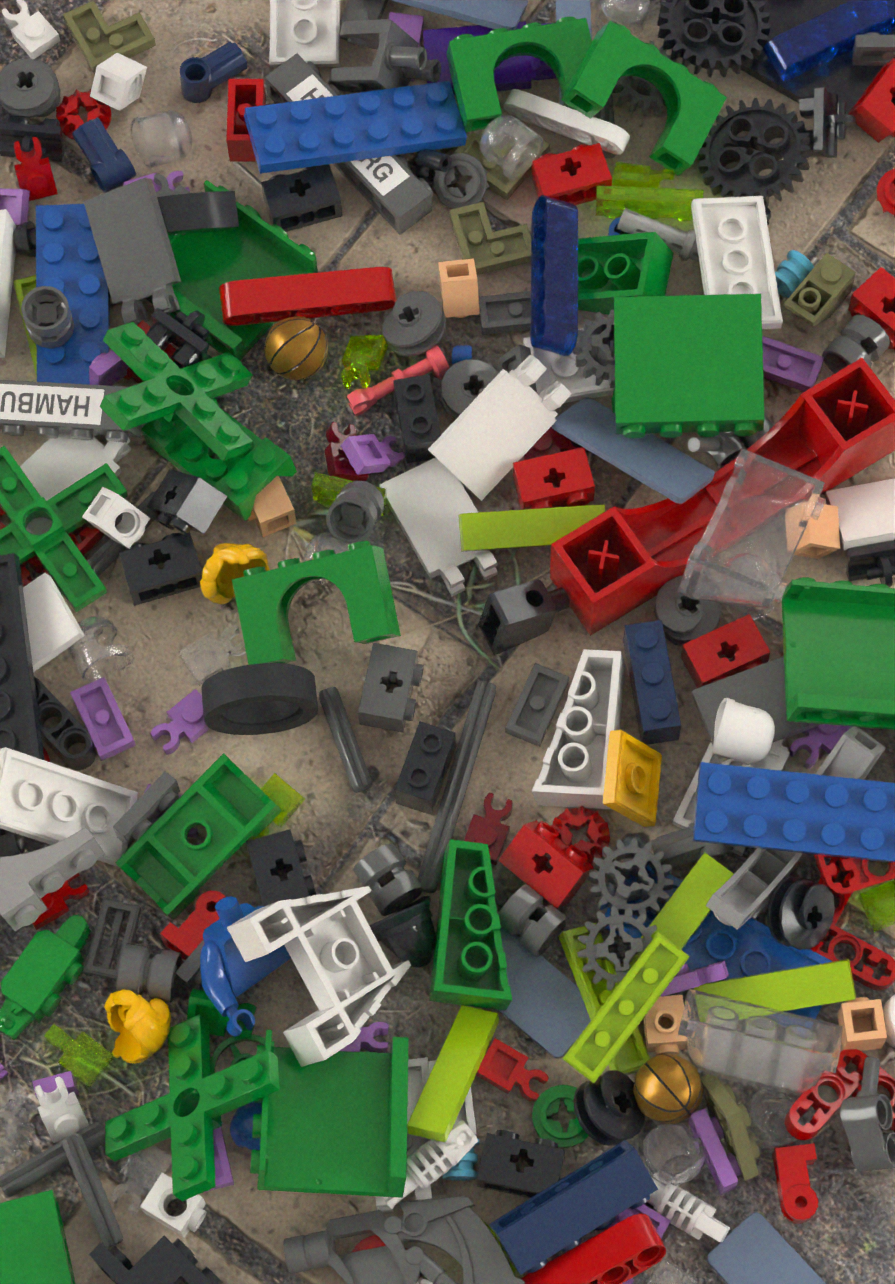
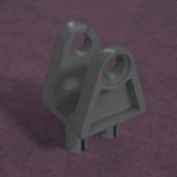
M392 20L345 21L342 24L340 36L347 37V42L350 44L377 49L376 59L373 60L370 67L332 68L328 84H333L338 90L360 93L409 86L411 79L437 82L441 75V63L437 59H427L426 49L418 47L419 43Z

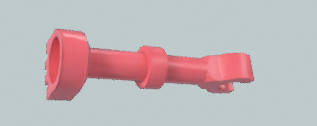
M436 344L426 351L425 359L402 371L398 368L391 372V377L372 387L358 389L348 394L347 398L350 402L348 404L355 416L361 415L374 405L377 400L394 392L393 380L422 376L431 371L436 378L442 380L445 372L449 369L448 362Z

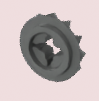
M456 153L450 155L452 164L447 172L436 170L434 176L436 194L443 204L449 208H460L484 200L483 196L489 187L486 176L488 171L484 169L480 159L468 153ZM460 172L462 176L473 177V179H470V182L466 183L467 190L465 191L462 187L450 186L459 180L458 173Z

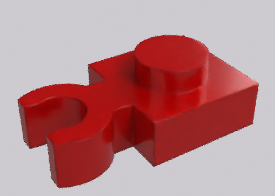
M33 137L34 148L30 152L22 151L19 141L14 142L16 158L21 162V164L14 165L20 189L30 191L29 201L58 194L49 157L40 159L42 148L37 137Z
M79 873L65 881L57 891L48 893L41 898L48 910L40 914L37 920L32 923L36 930L69 912L70 910L65 901L68 899H82L88 895L90 891L86 884L76 889L70 887V882L80 876Z
M496 1038L492 1040L476 1073V1076L507 1094L511 1091L513 1085L519 1087L520 1094L526 1100L532 1102L538 1099L539 1094L530 1089L529 1081L535 1079L545 1084L549 1079L548 1075L541 1070L533 1069L529 1071L525 1069L524 1065L529 1057Z

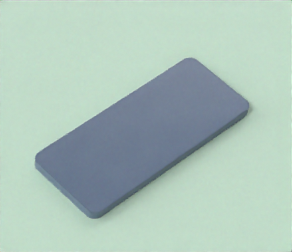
M391 0L492 29L506 28L508 31L516 30L528 5V0Z
M584 398L557 416L555 418L557 421L552 425L555 431L675 503H684L712 482L715 474L712 469L651 433L636 439L626 438L623 434H616L615 413L592 398Z
M501 928V940L506 957V972L512 1001L506 1010L498 1011L556 1059L562 1058L591 1021L579 988L541 955L536 957L520 943V938L517 935L511 936Z
M757 1212L748 1216L707 1257L708 1264L727 1284H826L773 1226Z

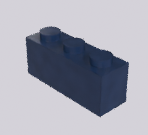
M662 620L625 625L623 644L641 742L649 745L677 741L680 736L681 721Z

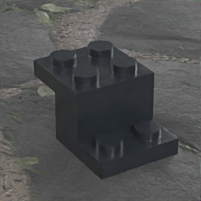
M165 1235L134 1266L115 1245L108 1250L100 1243L89 1254L98 1267L115 1284H223L207 1266L202 1271L195 1266L198 1260L180 1239L177 1238L172 1243Z

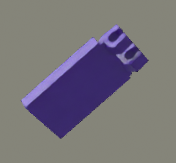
M526 21L519 22L516 29H521L526 25ZM476 25L423 30L424 49L427 52V59H437L441 63V75L437 82L450 81L453 94L455 95L446 56L449 41L463 34H472L474 37L487 35L494 29ZM532 56L511 57L502 62L494 71V82L497 91L531 89V80L539 81L557 78L550 66Z

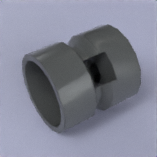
M50 286L37 287L27 293L22 301L21 311L29 336L34 343L44 348H55L68 342L74 331V321L65 295L60 290Z
M857 314L841 330V336L835 337L823 351L822 357H824L827 367L834 374L860 358H863L871 368L872 362L877 361L890 346V339L878 323L864 315Z
M353 481L346 484L337 495L326 515L330 533L337 540L348 544L364 541L371 534L383 513L384 499L381 492L373 484L366 481Z
M394 843L385 844L368 853L353 868L362 886H369L372 889L370 898L381 916L391 915L412 903L423 892V887L413 871L404 869L406 860Z
M527 884L521 886L498 913L501 928L511 936L519 934L521 936L520 943L536 957L540 956L560 935L569 919L552 904L543 905V897Z
M127 943L123 949L119 964L117 991L122 989L131 990L137 995H141L146 991L150 999L158 998L166 1002H172L179 983L175 972L182 964L181 952L159 949L156 954H151L147 946Z

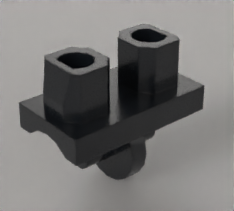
M825 87L814 88V95L799 99L801 117L805 119L814 118V129L806 130L804 133L809 134L811 143L808 146H810L811 152L821 154L827 158L837 157V141L845 139L846 128L856 125V117L846 114V103H838L839 94L828 92Z
M10 116L7 122H0V156L16 157L14 151V142L19 141L22 151H32L34 148L33 137H37L42 148L40 159L49 157V160L62 161L64 148L60 121L58 119L45 118L41 125L28 124V120L23 116Z
M157 308L151 315L154 325L146 335L162 351L170 343L177 346L178 349L170 358L180 369L212 358L207 354L209 344L204 340L209 335V331L203 327L205 316L200 311H194L189 316L180 311L175 319Z
M895 540L847 549L846 575L848 580L855 581L866 578L867 580L879 578L881 584L891 587L893 584L892 576L895 575Z

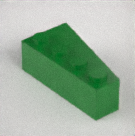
M450 839L443 858L429 1001L506 1010L512 1001V995L508 985L507 963L501 940V924L495 901V886L488 844Z

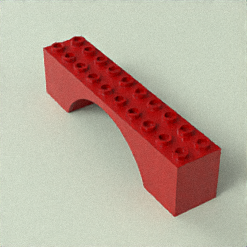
M863 358L858 359L803 392L785 415L767 433L730 463L716 471L712 482L684 503H675L667 498L651 505L633 509H621L614 506L552 543L550 579L557 588L562 587L565 590L571 609L590 636L657 596L658 591L667 581L678 576L693 574L785 518L786 512L799 506L802 500L818 498L826 493V491L831 490L895 451L894 398Z

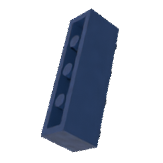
M624 1140L491 1222L489 1226L510 1263L520 1275L525 1272L532 1273L545 1266L548 1262L547 1258L558 1251L565 1252L579 1245L582 1241L581 1237L594 1229L602 1230L610 1226L616 1220V1215L628 1208L635 1209L645 1204L650 1199V1194L658 1190L636 1149Z

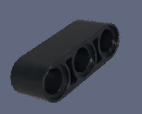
M34 676L42 740L69 768L84 770L90 767L95 760L96 750L89 733L45 685ZM51 717L61 718V722L56 727H44L47 719ZM75 743H84L86 745L85 749L79 754L68 753L71 745Z

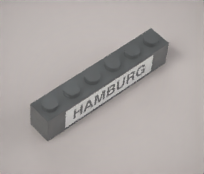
M298 53L265 76L267 95L275 104L341 95L340 91L333 84L328 86L321 78L318 68L311 61L306 63ZM400 154L333 164L399 235L432 211L433 191L423 178L417 179L411 173L407 161Z
M0 380V429H2V434L24 436V431H36V435L39 437L58 438L59 433H70L71 438L78 440H93V435H104L108 441L124 443L128 441V437L140 438L142 425L123 431L99 407L105 395L128 387Z

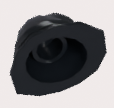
M423 896L394 914L369 925L377 941H381L402 962L409 960L410 967H424L432 959L436 934L431 919L433 914L429 909L430 896Z

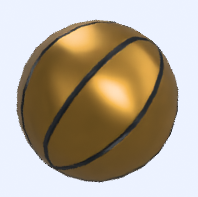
M297 316L283 319L270 329L266 337L264 347L266 360L279 376L286 379L301 380L311 377L319 372L327 359V337L324 331L308 318Z
M674 1054L655 1056L646 1061V1064L644 1063L635 1076L633 1091L637 1105L646 1117L661 1124L681 1123L690 1118L691 1114L695 1113L701 1104L703 1085L700 1074L691 1062Z

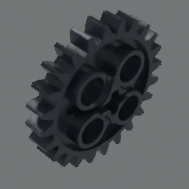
M666 0V2L661 3L658 16V38L664 39L663 50L672 49L671 60L681 57L683 59L682 65L685 67L690 64L694 65V74L696 75L702 68L707 70V75L710 78L714 70H719L722 77H726L728 68H731L736 74H740L742 64L747 68H751L753 59L759 60L762 50L767 47L771 25L768 24L770 13L763 12L765 7L764 1Z
M754 98L751 107H746L744 101L740 100L739 110L734 111L729 105L726 106L728 115L722 117L718 114L716 118L717 125H712L697 155L700 160L697 166L700 173L703 174L702 179L705 186L710 185L714 196L721 192L722 198L763 196L766 207L769 206V197L774 196L778 201H782L780 191L785 189L793 193L792 181L803 182L804 179L800 170H809L810 168L806 158L812 156L811 148L808 146L811 141L809 134L804 133L806 131L804 122H797L798 118L795 111L787 114L785 104L783 103L774 110L772 99H768L764 107L759 105L757 98ZM742 131H749V134L744 137H736ZM775 138L783 139L778 144H769ZM731 162H738V163H739V164H738L736 167H734V168H731V169L725 168L726 165H728V164L731 163ZM762 170H772V172L768 175H758Z

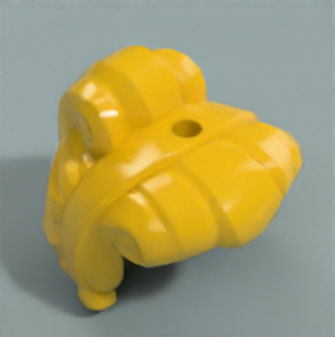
M221 543L216 545L212 556L206 561L202 571L200 586L204 597L217 604L230 602L233 597L235 598L232 579L244 577L243 571L250 568L265 567L266 571L269 570L265 552L246 543Z
M122 989L108 996L104 1005L110 1028L120 1033L114 1044L113 1057L119 1058L121 1056L127 1063L137 1064L144 1062L160 1050L168 1037L171 1024V1013L168 1005L158 998L148 1002L141 995H137L131 990Z

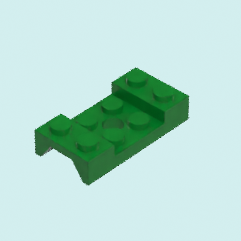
M213 398L212 400H214L217 406L219 407L217 400ZM224 410L222 411L253 440L248 452L225 461L212 459L214 452L182 419L169 423L164 417L146 423L141 428L147 444L183 473L200 477L226 495L227 498L223 504L244 521L251 516L256 495L276 476L292 477L297 472L289 454L268 438L260 439Z
M223 753L115 863L157 903L167 916L175 920L201 894L199 889L252 835L256 838L282 810ZM197 825L204 826L207 830L205 841L199 845H191L188 841L190 829Z

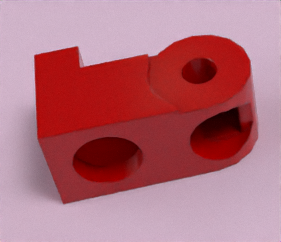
M213 890L201 894L196 901L195 910L179 928L170 922L160 933L163 944L172 951L181 952L182 959L186 961L203 941L204 930L219 920L215 905L219 900L225 898V895Z
M815 1144L775 1148L772 1152V1159L782 1214L788 1221L794 1224L805 1223L813 1217L818 1208V1197L814 1190L810 1188L807 1165H813L817 1160Z

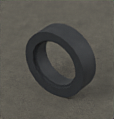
M260 663L234 667L209 677L201 687L204 722L210 729L221 733L233 735L276 733L306 724L318 714L315 676L310 670L297 665Z

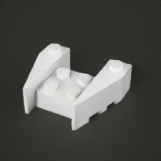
M369 886L278 901L253 911L227 927L245 962L267 955L285 945L319 1010L283 1032L301 1067L324 1061L354 1042L361 1032L360 1028L370 1016L376 1013L381 1006L380 1002L391 987L397 985L411 966L409 960L390 966L356 900L371 892Z

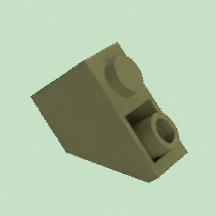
M826 253L785 301L783 307L811 326H815L830 318L852 291L856 272Z

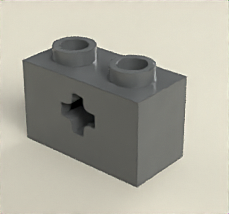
M373 643L358 709L359 725L403 733L406 721H413L416 699H411L413 686L420 687L424 665L418 664L417 650ZM391 684H396L398 687L394 688L393 693L386 691L390 689Z

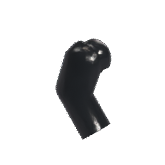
M433 150L420 151L415 162L418 165L416 175L424 179H432L435 176V170L447 172L452 164L450 155Z

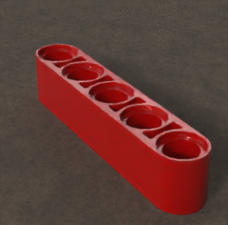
M370 267L237 280L224 283L219 287L223 322L231 326L279 322L283 319L297 316L318 318L385 311L394 308L397 301L393 273L389 267Z
M635 1214L548 1262L541 1269L529 1273L520 1279L525 1284H622L660 1262L666 1254V1247L650 1217L647 1214Z

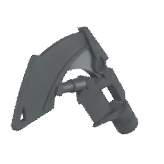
M467 1196L398 1202L404 1211L403 1216H390L387 1218L380 1210L330 1219L325 1231L285 1238L283 1241L285 1261L290 1274L331 1266L344 1279L346 1284H416L421 1274L433 1284H458L445 1273V1269L422 1251L421 1248L413 1246L407 1250L405 1247L406 1242L429 1244L450 1254L463 1267V1284H525L523 1280L514 1276L501 1246L483 1221L470 1209L475 1205ZM374 1232L386 1245L337 1255L335 1240Z

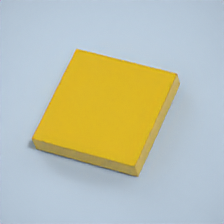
M623 730L610 731L603 804L643 827L655 826L662 754Z

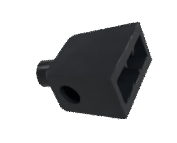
M536 579L489 594L478 625L495 656L549 631L555 614L569 608V599L562 587L548 592L543 582Z

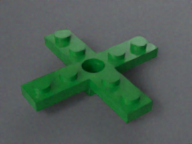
M134 322L107 330L103 341L144 381L105 395L99 406L123 431L164 417L169 423L182 419L222 461L248 452L253 440L212 400L215 397L248 386L253 375L242 365L239 359L230 352L180 369Z
M4 445L0 448V506L12 523L0 530V556L15 553L19 556L20 565L36 556L77 613L105 595L107 590L68 534L88 522L82 516L102 487L119 494L123 498L128 496L127 490L110 466L105 463L46 501L44 497L40 496ZM44 517L53 522L51 528L41 535H34L26 530L28 524L35 518Z
M200 1014L170 1027L168 1034L170 1093L105 1121V1155L114 1162L171 1137L173 1195L181 1201L216 1187L213 1130L222 1126L221 1115L280 1090L278 1057L269 1049L211 1075L209 1021Z

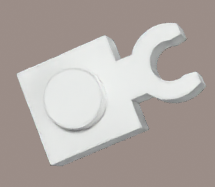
M16 0L20 13L13 15L4 8L2 10L4 21L10 27H14L11 29L13 38L31 59H35L59 43L60 37L39 11L30 16L26 2L24 0Z
M61 1077L55 1078L57 1088L53 1092H43L40 1085L35 1087V1092L41 1105L38 1107V1111L53 1143L89 1126L75 1092L68 1094L64 1080Z

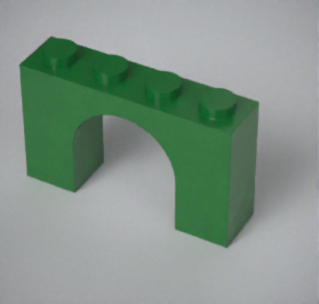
M570 16L561 18L552 24L542 25L539 22L524 25L521 29L508 31L506 28H498L490 31L487 35L474 37L472 34H463L449 41L446 56L465 132L499 126L502 112L494 82V71L502 62L511 57L532 56L545 62L554 71L563 97L592 43L587 19H576ZM563 102L564 106L574 109L567 103Z
M610 20L596 33L561 100L591 119L604 108L619 78L637 76L649 81L660 91L667 108L665 127L649 157L678 176L692 166L727 97L718 92V89L713 84L702 81L691 74L684 65L673 62L662 55L654 45L644 43L633 36L628 28L621 24H615Z
M370 541L349 544L348 551L335 554V550L319 551L312 554L313 560L300 563V558L287 559L278 562L279 568L266 571L265 567L250 568L243 571L244 577L232 579L248 664L289 663L296 661L288 620L289 607L293 597L300 588L318 579L331 581L342 592L347 604L355 643L369 644L401 636L383 548L370 545Z

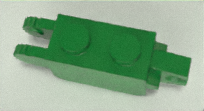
M79 914L69 916L56 934L49 930L37 932L1 981L2 994L6 1000L0 1010V1032L8 1038L15 1040L33 1020L40 1023L44 1016H51L60 1004L61 997L59 995L67 984L73 985L80 977L84 969L82 965L84 958L81 950L86 945V940H89V936H91L90 927L83 916H79Z

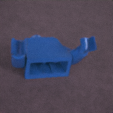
M230 896L216 903L215 909L219 920L211 924L203 932L204 945L200 955V973L206 995L223 1017L228 1016L229 1018L227 1022L228 1033L232 1036H239L242 1029L236 1020L242 1021L250 1031L255 1025V1017L246 1009L237 1010L239 1005L236 997L287 962L291 957L285 945H282L267 955L245 962L227 927L265 906H257L255 908L248 903L239 905L237 898Z

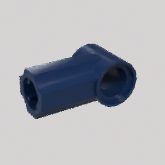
M228 42L203 58L191 57L181 64V92L187 101L192 103L206 101L210 98L213 88L247 69V61L235 42Z
M99 118L89 120L73 131L72 135L91 164V173L104 193L115 189L136 176L135 169L128 156L122 149L118 150Z

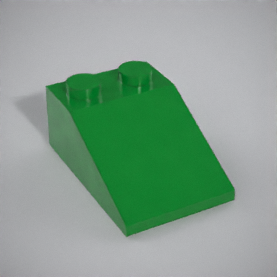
M656 232L561 240L550 289L551 306L594 313L600 312L601 314L609 315L610 311L614 310V297L665 296L674 253Z

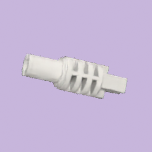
M463 1120L453 1125L446 1143L430 1139L407 1157L406 1183L403 1198L418 1186L421 1189L427 1188L431 1183L440 1178L441 1175L454 1167L478 1142L475 1134ZM382 1197L390 1209L403 1199L398 1197Z
M652 1178L658 1190L650 1194V1199L647 1203L654 1206V1211L671 1220L670 1223L698 1240H700L704 1233L718 1242L724 1241L730 1227L713 1217L716 1208L674 1183H668L665 1186Z

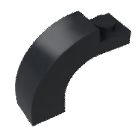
M235 191L199 192L157 197L168 235L219 232L239 227Z

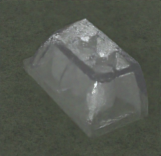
M688 989L678 1035L685 1036L689 1056L699 1071L755 1087L801 1095L814 1087L825 1071L836 1073L843 1026Z

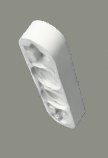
M512 89L503 105L509 114L520 120L588 145L600 143L602 150L612 154L621 155L630 140V135L615 124L596 117L590 119L577 110L519 89Z

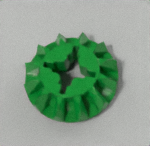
M557 1085L545 1090L538 1097L533 1107L532 1122L539 1137L554 1141L559 1144L558 1147L568 1149L582 1144L588 1137V1134L580 1126L577 1117L569 1120L567 1132H563V1127H561L559 1121L547 1119L558 1115L561 1101H564L567 1113L575 1115L573 1099L577 1088L570 1085Z

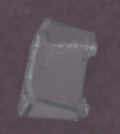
M742 448L735 461L733 474L725 485L722 497L702 539L694 546L688 558L678 593L695 600L770 608L772 602L776 604L781 602L788 583L782 581L810 519L818 520L823 510L826 499L821 498L820 495L825 483Z

